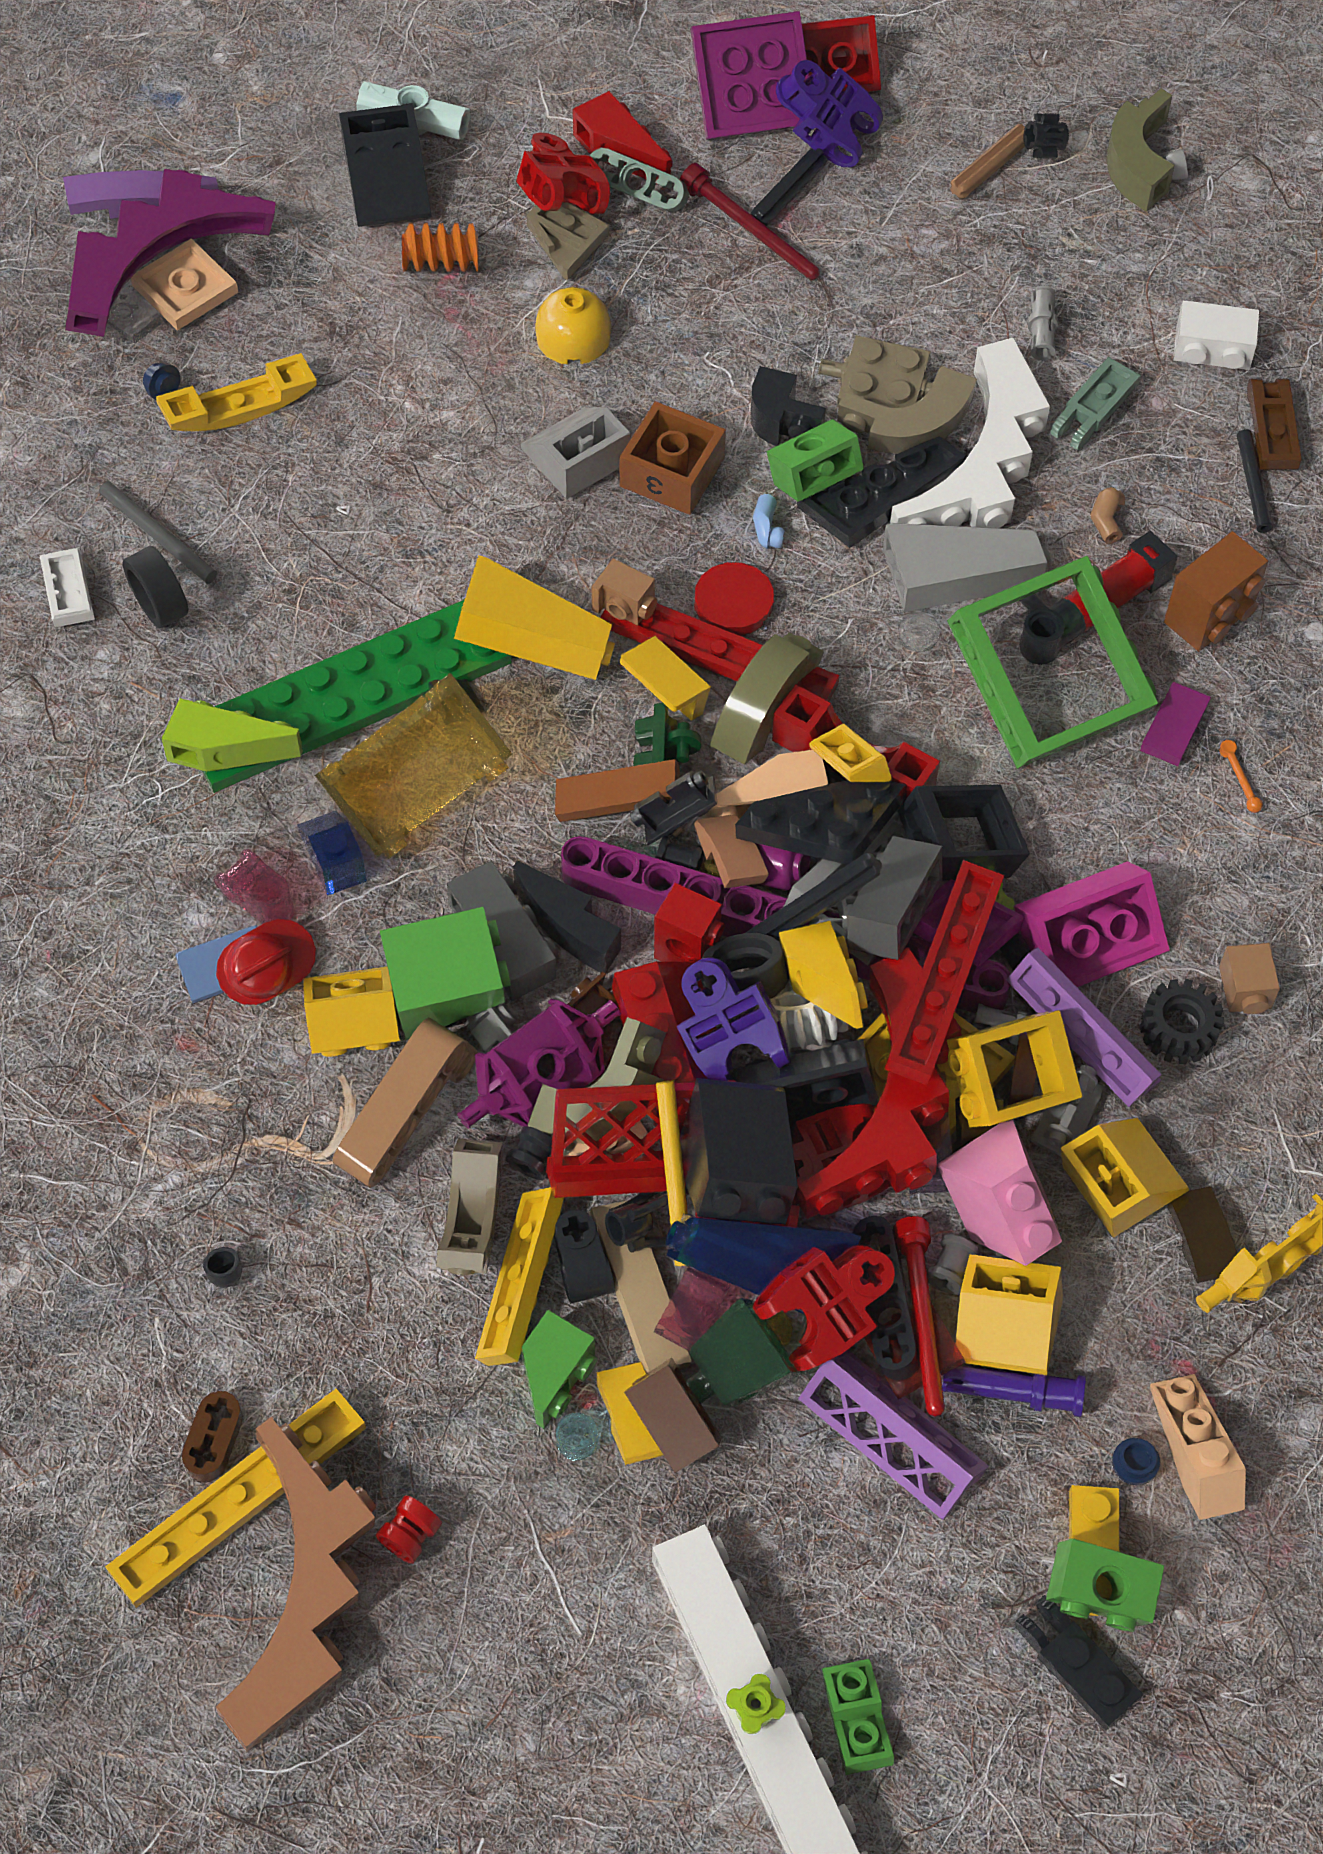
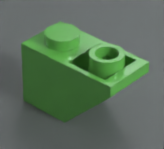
M550 1310L546 1311L522 1346L523 1364L535 1421L543 1429L552 1417L559 1419L572 1398V1395L569 1394L570 1390L578 1379L584 1382L589 1377L598 1359L595 1357V1338Z

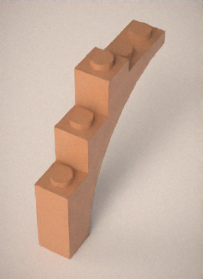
M272 1417L256 1428V1439L275 1467L289 1503L295 1538L294 1571L285 1610L268 1647L246 1678L216 1706L217 1714L246 1752L251 1750L342 1676V1669L338 1665L344 1659L342 1654L328 1636L325 1635L319 1640L316 1634L358 1601L359 1592L355 1588L360 1583L358 1577L344 1560L336 1564L333 1559L375 1525V1516L372 1512L376 1509V1505L361 1486L353 1490L346 1480L332 1491H329L327 1486L332 1482L324 1469L315 1460L308 1464L298 1451L302 1447V1443L295 1432L286 1423L279 1427Z

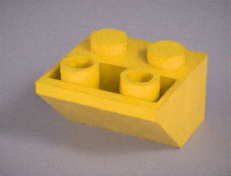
M1138 1118L1098 1124L1060 1148L1064 1170L1113 1238L1189 1191V1187Z
M969 1254L960 1292L954 1353L955 1362L1047 1375L1063 1302L1061 1267L1030 1263L1025 1266L1015 1260Z

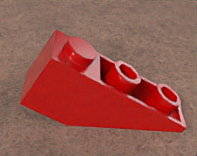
M610 91L573 108V136L589 154L596 149L607 148L671 175L673 161L669 152L664 147L661 148L652 139L646 126L640 125L633 118L626 104L619 102ZM636 170L631 173L647 180L643 170Z

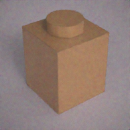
M1270 943L1227 946L1219 969L1229 1012L1243 1011L1246 1014H1259L1267 1009H1272L1280 987Z

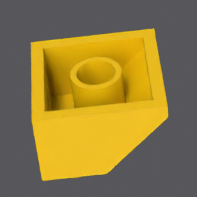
M388 966L303 978L304 1007L312 1054L321 1053L323 1056L333 1057L346 1053L349 1048L365 1046L367 1050H381L391 1046V1042L400 1041Z

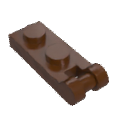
M1277 378L1275 382H1263L1262 379H1249L1247 399L1251 405L1260 470L1299 469L1302 458L1290 380L1288 378Z

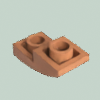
M735 814L695 820L694 826L706 860H715L724 888L764 883L769 875L765 863L755 843L736 838L735 824L739 818Z

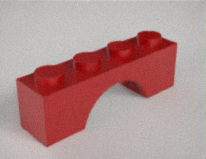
M795 684L774 713L772 741L792 752L812 750L809 745L811 741L843 723L836 715L830 702ZM902 742L895 747H882L869 743L885 756L892 777L891 781L906 784V799L916 786H936L940 760L906 742ZM823 759L825 770L847 780Z

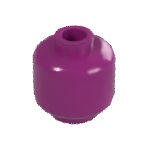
M755 843L769 874L764 883L756 885L791 890L793 885L809 872L811 856Z

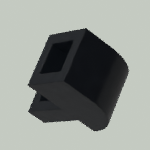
M759 366L751 391L750 421L754 431L761 439L769 444L778 446L782 435L795 438L825 423L826 408L795 400L797 375Z

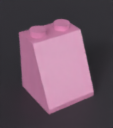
M1013 1119L999 1123L937 1164L971 1240L1025 1266L1062 1242L1047 1195Z

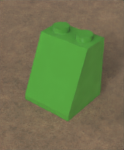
M484 907L379 930L395 1002L406 1040L410 1039L417 1027L427 1018H432L442 1026H446L505 1003L503 987L511 986L506 961H496L493 947L501 945L496 920L487 921Z

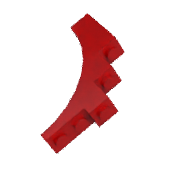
M909 947L903 950L898 960L885 958L870 965V988L884 1015L891 1042V1050L922 970L921 965ZM954 1016L937 1058V1065L948 1062L949 1047L947 1040L962 1036V1029ZM935 1067L928 1085L890 1071L888 1072L886 1086L874 1114L855 1141L829 1166L798 1184L799 1206L807 1219L817 1214H830L837 1210L845 1200L859 1193L867 1195L874 1192L887 1179L896 1194L907 1188L911 1190L918 1189L932 1179L933 1175L936 1174L937 1153L923 1133L920 1125H933L941 1120L945 1113L949 1111V1089Z

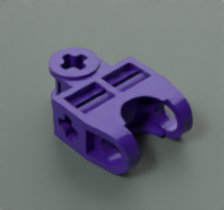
M809 60L800 61L794 66L791 75L783 76L776 84V95L779 102L800 118L793 129L797 136L812 149H822L827 160L838 166L853 167L859 162L863 150L857 141L858 137L852 129L855 130L856 128L860 132L867 134L875 133L883 121L881 108L863 87L841 68H838L832 75L828 76L816 63ZM812 72L813 74H811V75L805 80V76H806L808 73ZM847 84L848 87L846 88V90L842 91L844 86ZM795 92H797V95L792 100H790L789 98ZM859 112L868 114L874 122L867 121ZM812 129H815L814 132L812 133V135L810 136V135H809L810 131H811ZM838 146L850 152L852 156L843 154Z
M712 957L700 959L687 968L682 977V990L695 1015L681 1022L676 1027L696 1065L708 1079L733 1080L730 1072L733 1069L731 1056L734 1048L740 1044H752L758 1047L764 1055L769 1053L778 1068L791 1063L790 1051L781 1020L761 981L740 991L728 966L723 961ZM701 971L706 976L713 974L716 977L717 982L712 985L713 993L708 987L701 989L698 986L697 982L702 978ZM759 1005V1008L734 1020V1016ZM719 1024L723 1025L698 1039L697 1036Z

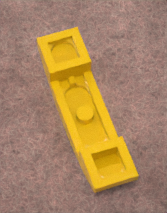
M302 353L266 363L265 375L202 394H197L194 387L190 386L156 396V402L171 430L193 432L216 430L243 424L281 409L317 385V380Z

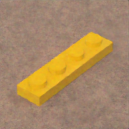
M551 1187L522 1193L475 1356L476 1360L487 1366L519 1361L522 1346L526 1341L525 1336L532 1311L537 1303V1293L542 1275L548 1264L549 1250L564 1197L554 1198Z

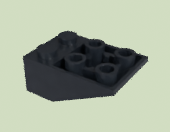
M413 104L339 113L342 143L358 227L432 217Z

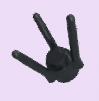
M685 1185L686 1196H687V1195H689V1192H688L687 1186ZM659 1192L639 1193L625 1203L609 1209L605 1216V1226L612 1242L617 1246L627 1244L631 1253L643 1248L673 1246L672 1236L645 1238L648 1231L653 1228L651 1212L668 1205V1195L665 1194L641 1205Z

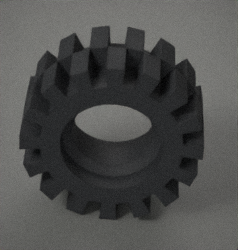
M1178 979L1170 980L1168 988L1164 983L1157 986L1156 992L1152 991L1149 995L1141 1017L1140 1033L1145 1032L1143 1037L1145 1045L1153 1043L1151 1052L1156 1056L1161 1051L1165 1052L1164 1061L1171 1063L1173 1056L1179 1057L1178 1064H1187L1190 1056L1193 1063L1200 1061L1203 1054L1207 1057L1212 1052L1213 1046L1216 1045L1224 1024V1017H1221L1224 1011L1222 1004L1215 1005L1218 997L1214 992L1208 996L1204 995L1207 986L1201 983L1197 990L1191 988L1193 980L1185 979L1183 987L1179 986ZM1173 1010L1188 1012L1196 1018L1198 1028L1192 1033L1178 1032L1166 1023L1165 1016Z

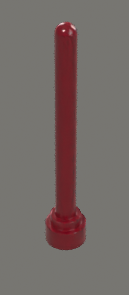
M695 162L684 170L680 180L686 184L690 196H704L808 279L815 280L819 277L820 270L814 263L712 184L709 171Z

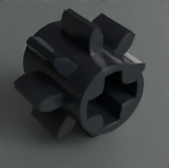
M1036 113L1034 116L1035 121H1029L1024 128V145L1027 149L1033 150V158H1057V150H1064L1068 144V126L1064 122H1059L1060 114Z

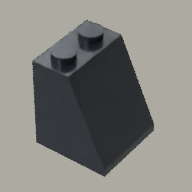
M696 1078L681 1130L680 1142L684 1180L697 1216L786 1225L798 1185L784 1088L780 1086Z

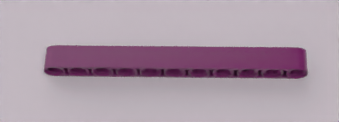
M573 837L565 842L561 850V870L565 884L586 894L656 915L674 883H677L722 904L721 922L725 923L722 935L726 937L747 932L782 909L787 900L785 897L749 886L724 888L719 877L588 837ZM583 861L587 862L588 864L583 866H577L573 863ZM622 873L628 876L625 878H616L613 875ZM656 886H665L669 889L659 891L653 888ZM743 910L749 912L750 914L740 916L735 914L734 912ZM827 910L823 912L828 918H840L837 913ZM808 922V923H806L805 925H803L802 927H804V926H809V925H812V924ZM911 936L904 949L909 947L923 968L932 943ZM848 952L849 959L853 958L857 976L869 981L870 965L887 958L877 956L867 966ZM988 959L979 967L972 964L956 1008L976 1013L977 1006L980 1003L1003 1010L1006 1006L1011 986L1006 981L1010 976L1008 969L1000 963ZM992 986L996 988L998 991L987 992L983 990L981 987Z

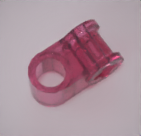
M244 849L239 853L240 859L225 873L219 872L213 877L215 885L229 901L242 907L261 924L275 919H292L294 906L287 881L283 876L267 866L251 850ZM271 899H278L274 902H267Z

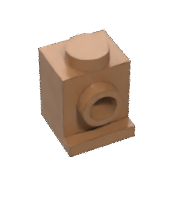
M614 558L591 587L592 611L599 614L604 608L615 618L626 619L636 625H639L642 619H649L657 605L655 579Z

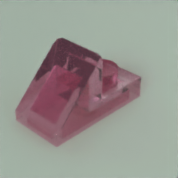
M694 1259L693 1264L689 1265L685 1270L677 1290L656 1325L654 1333L695 1354L729 1293L734 1280Z

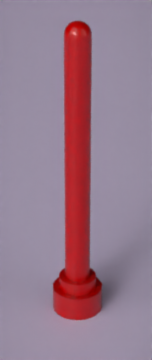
M909 1216L898 1220L893 1226V1231L898 1248L906 1256L926 1410L931 1416L936 1417L944 1412L945 1403L924 1253H926L931 1243L929 1222L925 1218Z

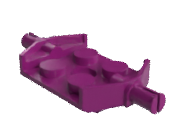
M550 999L548 1003L551 1006L486 1054L479 1052L475 1054L479 1096H477L476 1101L457 1113L458 1118L462 1119L461 1123L469 1129L485 1115L497 1114L519 1127L528 1126L543 1084L556 1089L584 1088L603 1074L604 1060L601 1035L604 1032L602 1028L621 1015L620 1011L616 1009L618 1007L615 1003L609 1000L594 1013L585 1015L562 1001ZM550 1053L554 1059V1069L549 1076L542 1078L538 1074L537 1063L543 1055Z

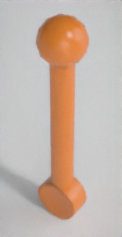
M1225 740L1221 743L1219 752L1221 756L1228 758L1247 798V809L1252 813H1257L1262 809L1263 802L1260 798L1255 797L1235 755L1236 743L1232 740Z

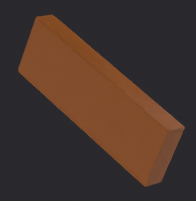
M673 759L556 779L555 816L559 822L631 811L634 810L635 804L658 791L669 801L672 798L667 794L666 786L680 778V766Z

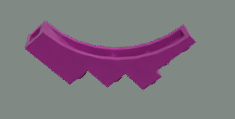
M164 168L158 206L150 205L143 201L121 199L116 238L105 236L99 232L87 233L78 231L65 330L104 337L110 311L121 289L143 265L159 253L189 239L230 233L269 236L275 215L276 202L264 200L257 196L247 197L226 193L219 189L201 188L202 175L192 174L185 170Z

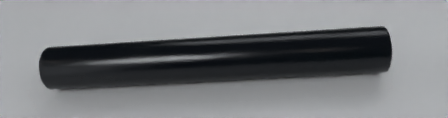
M1244 429L1239 431L1236 437L1256 529L1260 533L1270 531L1273 526L1252 431Z

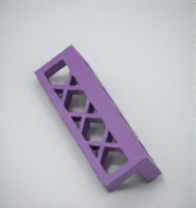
M1038 947L1028 953L1006 979L1037 1013L1060 1010L1069 1046L1088 1066L1096 1070L1097 1075L1128 1107L1159 1084L1161 1081L1159 1077L1162 1074Z
M849 1350L821 1364L798 1398L942 1520L950 1514L965 1491L979 1481L989 1467ZM826 1378L840 1389L843 1406L829 1407L815 1395ZM852 1399L859 1405H853ZM867 1411L876 1419L879 1436L865 1437L857 1430L854 1413ZM888 1429L895 1435H889ZM904 1442L913 1451L915 1466L901 1467L893 1460L890 1443ZM875 1444H880L881 1449L878 1448ZM940 1472L955 1484V1487L944 1502L929 1490L927 1473ZM912 1474H917V1479H915L912 1476Z

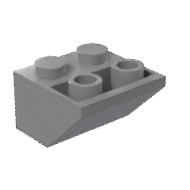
M583 407L521 443V449L561 494L568 499L619 469V457L630 441V432L607 407Z

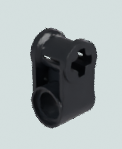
M579 1209L563 1213L558 1218L555 1226V1243L563 1284L569 1303L573 1304L615 1293L610 1265L606 1254L603 1252L593 1217ZM577 1230L578 1235L583 1237V1240L575 1242L574 1238L569 1235V1232Z

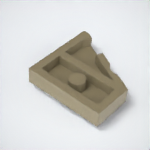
M563 202L558 211H544L536 205L526 215L527 227L561 276L566 280L576 272L609 236V224L567 202Z

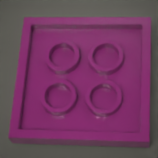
M800 11L696 25L690 28L706 140L788 129L796 126L800 118L779 102L776 95V84L783 76L791 75L794 66L800 61L807 60ZM795 92L789 99L792 100L797 95V92Z

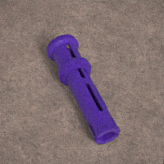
M945 1362L942 1384L943 1392L1030 1403V1408H1034V1411L1041 1412L1043 1408L1072 1411L1074 1417L1082 1416L1086 1376L1078 1375L1076 1379L1049 1376L1048 1374L1025 1375L954 1365Z

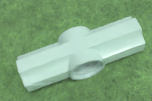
M371 82L362 83L356 103L357 111L412 103L419 135L429 131L459 140L464 139L471 118L469 108L431 99L424 88L416 85L405 86L397 90Z

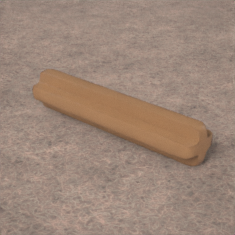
M1017 124L952 179L950 187L952 194H956L959 199L967 197L1025 147L1023 141L1025 127L1022 124Z

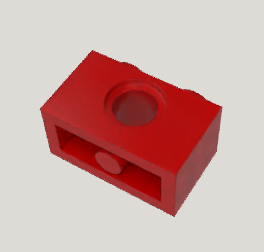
M674 883L655 915L654 958L659 961L695 963L702 959L705 951L720 941L725 923L721 922L722 904Z

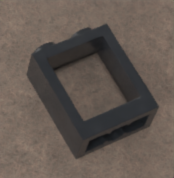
M1001 784L916 786L897 810L908 839L942 846V881L956 880L963 860L1004 875V878H1010L1030 855L1026 841L1021 834L1013 815L1012 807L1006 798ZM977 817L990 850L956 851L943 818Z

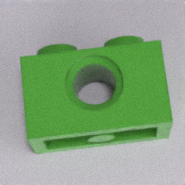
M833 419L766 451L774 485L797 502L864 469L858 436Z
M1072 1538L1059 1542L1057 1545L1046 1600L1061 1604L1060 1612L1088 1619L1089 1613L1106 1617V1625L1111 1628L1135 1632L1136 1626L1153 1623L1165 1565ZM1099 1575L1105 1576L1111 1583L1112 1593L1108 1600L1103 1599L1097 1592L1096 1581Z

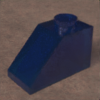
M337 811L297 824L300 836L327 896L367 881L363 854L348 822Z

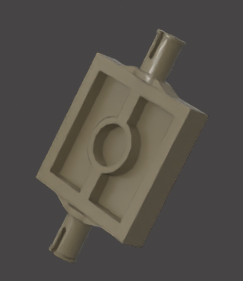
M857 335L855 336L851 354L844 363L822 358L818 371L819 375L840 378L841 388L837 407H839L844 392L886 407H906L921 400L933 384L932 382H927L926 372L931 351Z

